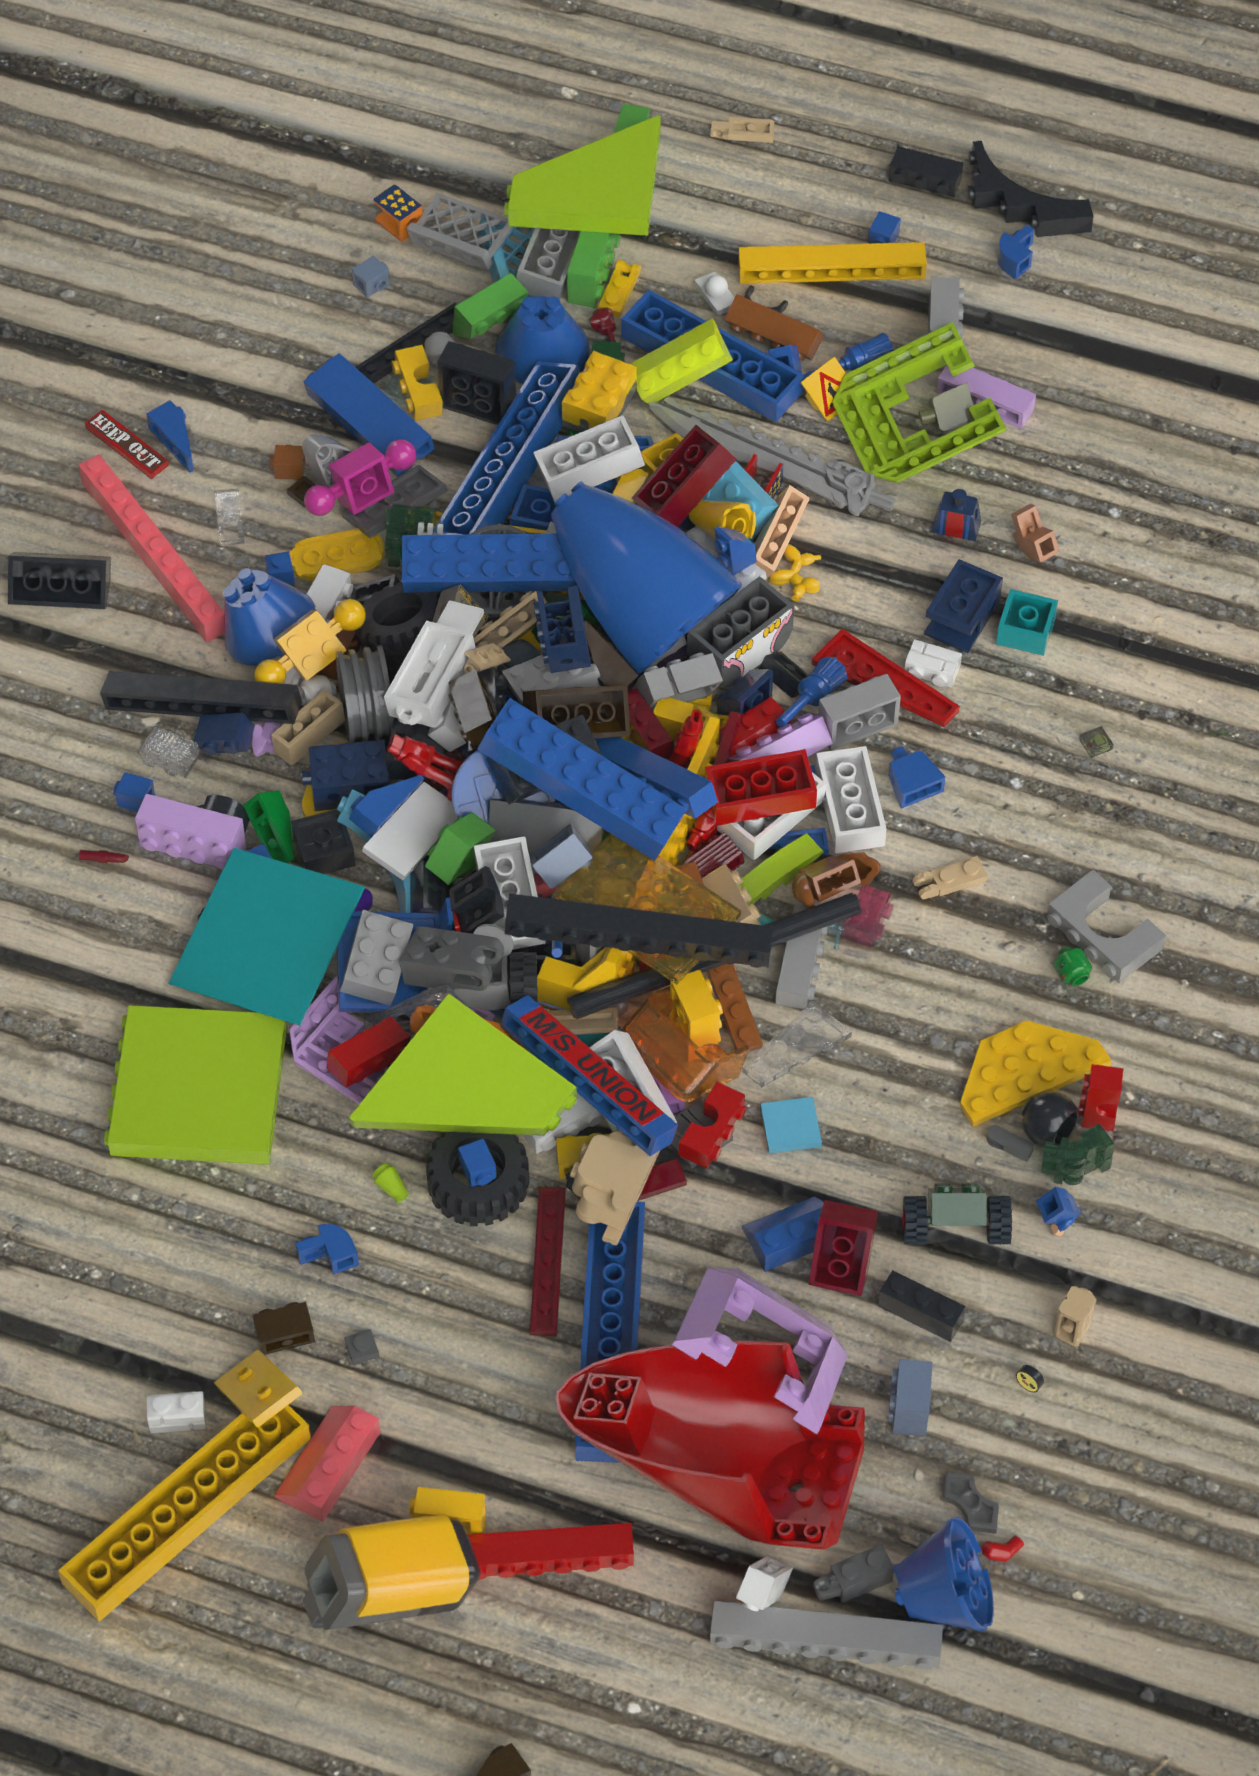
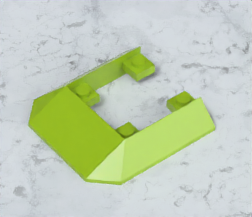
M953 322L845 374L834 397L833 405L865 472L874 474L875 478L899 483L1007 431L989 397L969 407L974 419L973 422L932 442L925 429L905 439L902 438L889 408L910 398L904 385L945 365L948 366L953 377L975 367Z

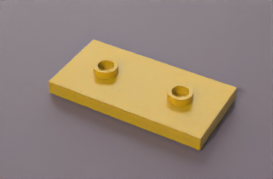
M258 1349L214 1382L218 1390L256 1427H260L302 1394L298 1386Z

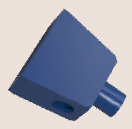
M898 747L892 751L891 756L894 760L889 763L888 775L901 809L944 792L946 777L923 751L908 754L904 747Z

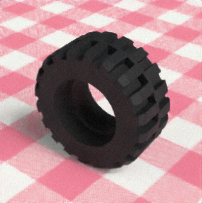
M399 582L394 586L384 587L380 592L376 591L373 593L369 600L366 599L362 603L366 613L365 621L360 628L355 630L362 649L369 647L370 651H376V646L382 645L387 670H393V668L399 670L425 622H433L441 592L404 593L402 582Z
M442 1132V1139L436 1138L432 1144V1149L428 1151L426 1164L429 1196L432 1197L435 1207L437 1209L441 1208V1212L445 1217L451 1218L453 1216L456 1223L463 1224L465 1221L469 1222L470 1226L478 1227V1223H485V1226L494 1224L493 1220L499 1219V1221H503L508 1218L509 1211L515 1213L519 1208V1202H524L527 1195L526 1189L529 1188L528 1157L526 1156L524 1145L519 1143L518 1136L515 1134ZM484 1139L495 1164L503 1172L497 1180L485 1186L471 1187L462 1184L453 1176L455 1170L461 1165L458 1148Z

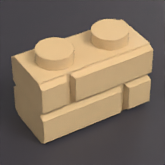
M1072 1286L1058 1309L1054 1335L1074 1347L1079 1346L1084 1333L1086 1334L1092 1322L1096 1298L1089 1290Z

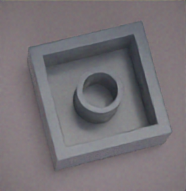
M569 824L530 855L533 868L551 890L556 886L558 888L564 886L571 879L569 876L576 870L581 872L591 864L590 859L593 858L589 845L572 824Z
M899 1359L898 1369H893L888 1423H893V1434L926 1437L933 1362Z

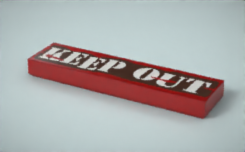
M101 410L85 422V427L88 431L150 479H153L169 466L166 458L104 410Z

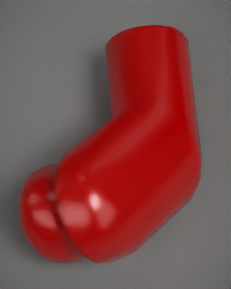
M1014 1535L1006 1544L986 1541L981 1547V1553L989 1560L1007 1562L1024 1546V1542L1017 1535Z

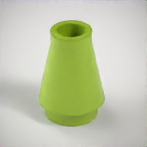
M385 1163L372 1174V1178L375 1180L374 1184L391 1196L397 1203H401L409 1196L410 1192L406 1189L395 1166Z

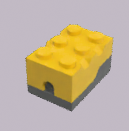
M593 351L586 362L585 369L577 376L574 387L569 389L562 400V426L583 432L622 416L636 393L637 367Z

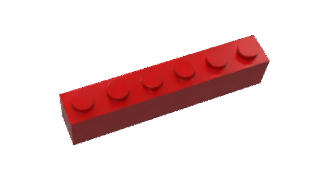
M631 1523L468 1534L480 1567L481 1574L479 1580L485 1579L487 1576L510 1578L515 1574L538 1576L543 1574V1572L566 1574L572 1570L594 1572L600 1568L612 1567L615 1570H623L628 1568V1566H634Z

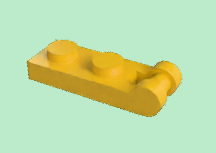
M617 260L615 270L601 298L598 309L603 307L611 308L614 317H621L640 275L641 265L635 263L629 265L626 264V261ZM623 273H627L630 275L629 277L623 276Z

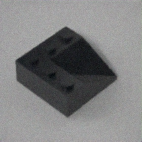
M448 341L437 361L439 393L443 401L442 408L498 425L516 397L515 361L484 350L474 349L461 343Z

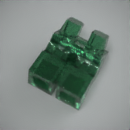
M389 504L387 506L385 553L389 567L398 568L401 566L402 535H418L419 522L424 523V532H427L428 523L435 522L437 508L415 506L411 514V505Z
M1100 1124L1081 1133L1079 1141L1070 1142L1069 1138L1062 1137L1061 1144L1046 1142L1041 1173L1055 1175L1054 1183L1062 1185L1064 1181L1068 1185H1078L1083 1181L1086 1174L1097 1168L1102 1173L1111 1168L1115 1143Z

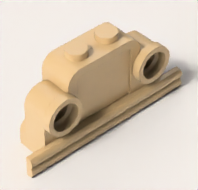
M614 1131L609 1137L595 1135L589 1145L584 1143L578 1158L582 1161L581 1163L575 1162L570 1177L575 1178L572 1190L577 1196L581 1197L576 1207L577 1216L589 1224L601 1222L608 1225L602 1240L610 1242L612 1245H618L660 1152L658 1151L649 1156L621 1131Z

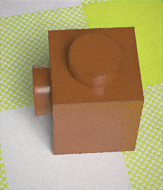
M275 445V453L270 454L269 461L270 469H274L275 479L299 480L304 476L306 458L302 446Z

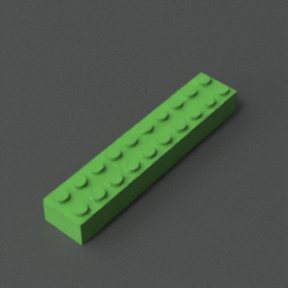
M623 104L614 133L650 119V108ZM580 232L567 271L569 304L590 308L596 307L598 299L601 300L603 296V282L607 283L610 270L608 267L614 263V248L619 247L620 234Z

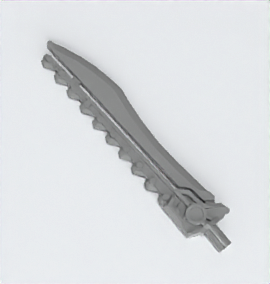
M674 397L663 399L662 405L655 402L649 403V411L682 438L695 425H698L726 448L737 459V462L748 465L753 454H757V468L773 474L778 464L783 463V478L834 502V505L839 508L848 506V511L855 516H859L860 512L869 504L888 511H892L896 498L875 491L874 474H869L843 462H824L819 454L806 455L801 447H786L781 439L768 440L764 432L750 433L746 425L735 427L731 425L728 418L717 420L713 418L710 411L700 413L694 409L692 404L679 405Z

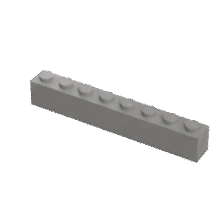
M714 1601L710 1644H715L723 1649H729L734 1646L743 1647L751 1652H758L762 1649L771 1650L780 1655L799 1653L808 1658L828 1656L836 1661L856 1659L865 1664L884 1662L893 1667L912 1665L921 1670H931L939 1668L943 1625L769 1606L763 1610L753 1611L744 1607L741 1603Z

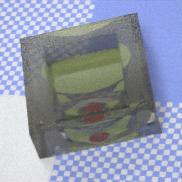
M1102 726L1079 735V741L1090 758L1113 750L1114 744Z

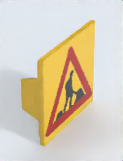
M835 356L800 382L807 392L805 397L813 409L820 411L827 422L838 414L833 405V400L846 374Z

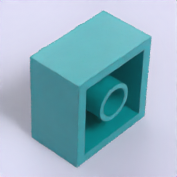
M1010 589L998 626L996 644L1044 656L1056 619L1058 600Z

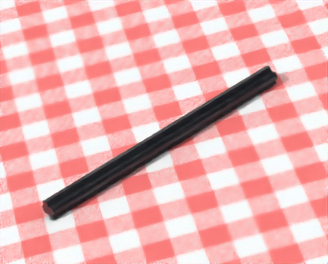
M849 893L765 924L764 926L774 927L771 945L773 947L862 913V909L857 895ZM688 957L673 958L568 997L567 1002L573 1018L577 1020L670 985V979L697 970L703 973L725 965V963L711 960L700 961L696 958Z

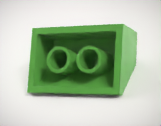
M512 273L506 275L455 306L453 334L457 337L468 339L484 334L490 327L495 324H501L508 316L515 313L522 305L524 298L528 297V291Z

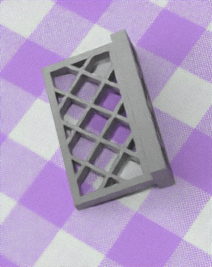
M437 193L416 224L411 222L407 231L413 244L489 271L493 265L492 257L514 226L508 225V218ZM440 202L449 205V208L436 212ZM467 211L468 215L455 219V212ZM451 214L452 220L439 223L438 218ZM486 218L487 222L474 226V219ZM436 220L437 225L429 228L424 227L426 222ZM470 221L471 227L458 230L457 225ZM505 225L502 230L493 233V226ZM455 227L456 232L448 235L442 234V230ZM489 228L490 234L477 237L476 232ZM474 234L475 239L467 242L461 241V237ZM490 240L493 241L488 250L480 248L479 244Z

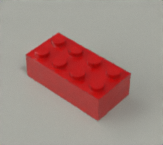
M806 749L705 767V778L712 781L718 800L711 807L716 826L816 808L817 788Z

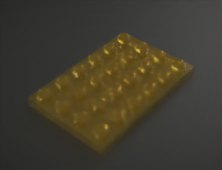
M610 834L591 853L593 858L590 859L591 864L588 867H580L552 894V899L732 922H736L741 916L740 909L662 857L658 856L654 861L613 834ZM627 951L676 985L700 961L696 958H675L664 954Z

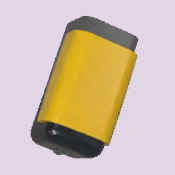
M444 1514L342 1528L337 1534L324 1536L307 1561L305 1576L308 1581L309 1591L303 1598V1603L311 1626L313 1628H324L325 1630L449 1612L459 1608L476 1585L481 1574L480 1567L463 1524L459 1520L450 1519Z

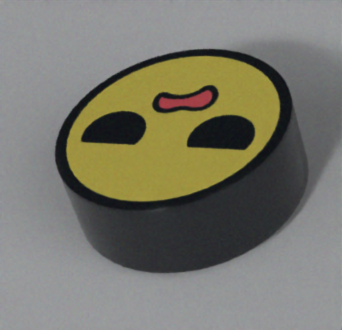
M1023 1365L1016 1373L1018 1383L1029 1392H1037L1044 1384L1042 1374L1033 1366Z

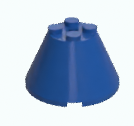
M554 296L526 297L522 301V305L500 332L496 341L495 353L497 356L515 361L516 382L524 384L538 361L576 364L581 372L589 358V341L583 329L560 303L559 298Z
M245 568L223 590L225 598V647L235 661L249 666H257L264 660L274 659L278 656L281 658L284 654L273 639L309 611L315 610L316 606L311 597L305 592L264 571H251V569Z
M956 1517L948 1520L902 1562L894 1565V1574L899 1588L895 1589V1596L899 1605H905L910 1619L915 1618L976 1631L988 1630L987 1626L992 1625L994 1619V1599L988 1568L982 1569L977 1553L982 1552L973 1531L962 1518Z

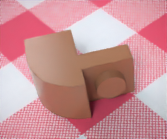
M1030 503L1011 514L1016 528L1013 537L1018 547L1028 558L1041 563L1060 552L1054 531L1042 527L1036 505Z

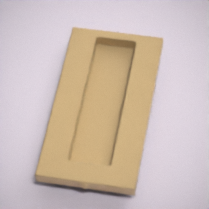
M617 1007L606 1008L577 1020L573 1018L570 1010L547 1011L574 1035L611 1033L618 1029Z

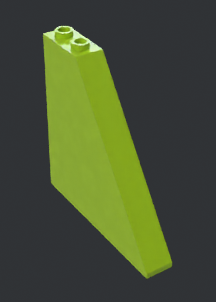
M661 116L652 117L513 175L512 185H507V199H509V202H505L504 216H508V225L648 236L661 134Z
M448 994L351 1114L349 1120L350 1124L355 1128L545 1136L549 1130L554 1131L561 1121L560 1115L565 1109L569 1111L578 1099L576 1097L577 1087L452 995Z

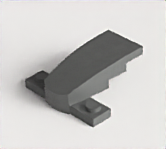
M490 800L489 825L496 831L489 843L525 836L528 853L532 854L569 824H572L589 845L593 858L590 859L591 864L581 872L576 870L570 877L585 880L597 879L598 850L604 838L605 829L565 804L549 801L542 803L519 800L508 805L507 800Z

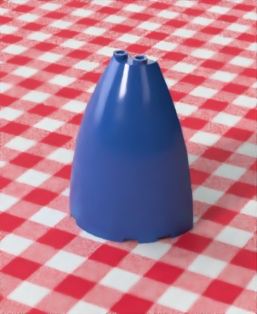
M582 481L571 489L572 494L570 496L565 493L555 502L557 508L551 513V517L572 576L593 614L615 646L638 674H641L671 649L683 635L733 597L742 587V583L711 553L677 526L642 506L617 495L586 485Z

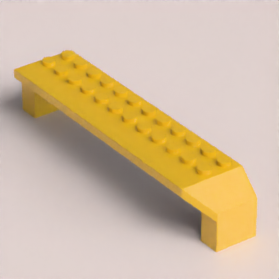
M670 697L659 700L653 712L673 740V746H675L676 735L679 733L680 727L685 719L691 716L692 711L699 710L702 713L703 730L700 734L696 751L693 757L689 758L691 762L687 770L705 778V767L714 765L719 749L720 719L701 706ZM684 814L656 860L654 861L649 858L628 907L629 909L660 911L662 905L661 896L663 893L667 894L671 879H669L671 866L679 865L678 856L686 850V842L688 840L686 837L691 828L694 829L695 818ZM605 947L582 967L546 957L537 976L538 1001L570 1010L567 1002L568 997L633 974L636 967V961L634 960L640 951H621L617 948Z

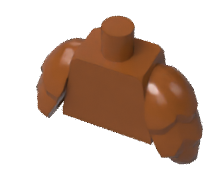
M848 851L840 854L838 857H827L800 870V873L793 880V895L806 908L814 907L815 900L823 901L858 884H870L881 871V865L876 859L869 857L865 852L853 853Z

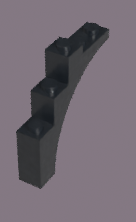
M982 140L973 141L972 151L968 152L969 164L973 165L974 168L972 169L971 186H968L967 192L968 199L973 201L974 209L999 206V212L1004 214L1006 223L1030 221L1031 227L1035 228L1037 238L1092 232L1094 215L1089 199H1060L1030 191L1010 180L993 164L985 151Z

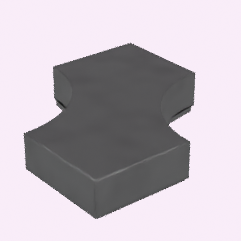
M946 1472L943 1502H948L959 1508L965 1515L972 1531L996 1534L999 1504L986 1499L979 1493L975 1486L974 1475Z

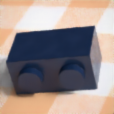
M244 713L200 715L193 742L203 753L208 755L247 752L255 725Z

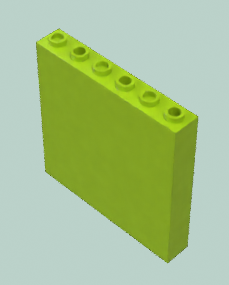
M128 1005L127 1015L122 1017V1031H125L124 1038H119L118 1053L121 1054L120 1061L116 1060L115 1076H118L117 1083H113L111 1089V1098L114 1099V1105L109 1106L108 1122H111L110 1130L106 1129L104 1135V1144L109 1146L110 1156L270 1165L287 1022L256 1012Z

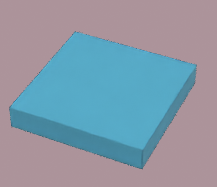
M813 1097L761 1103L760 1109L769 1154L822 1147Z

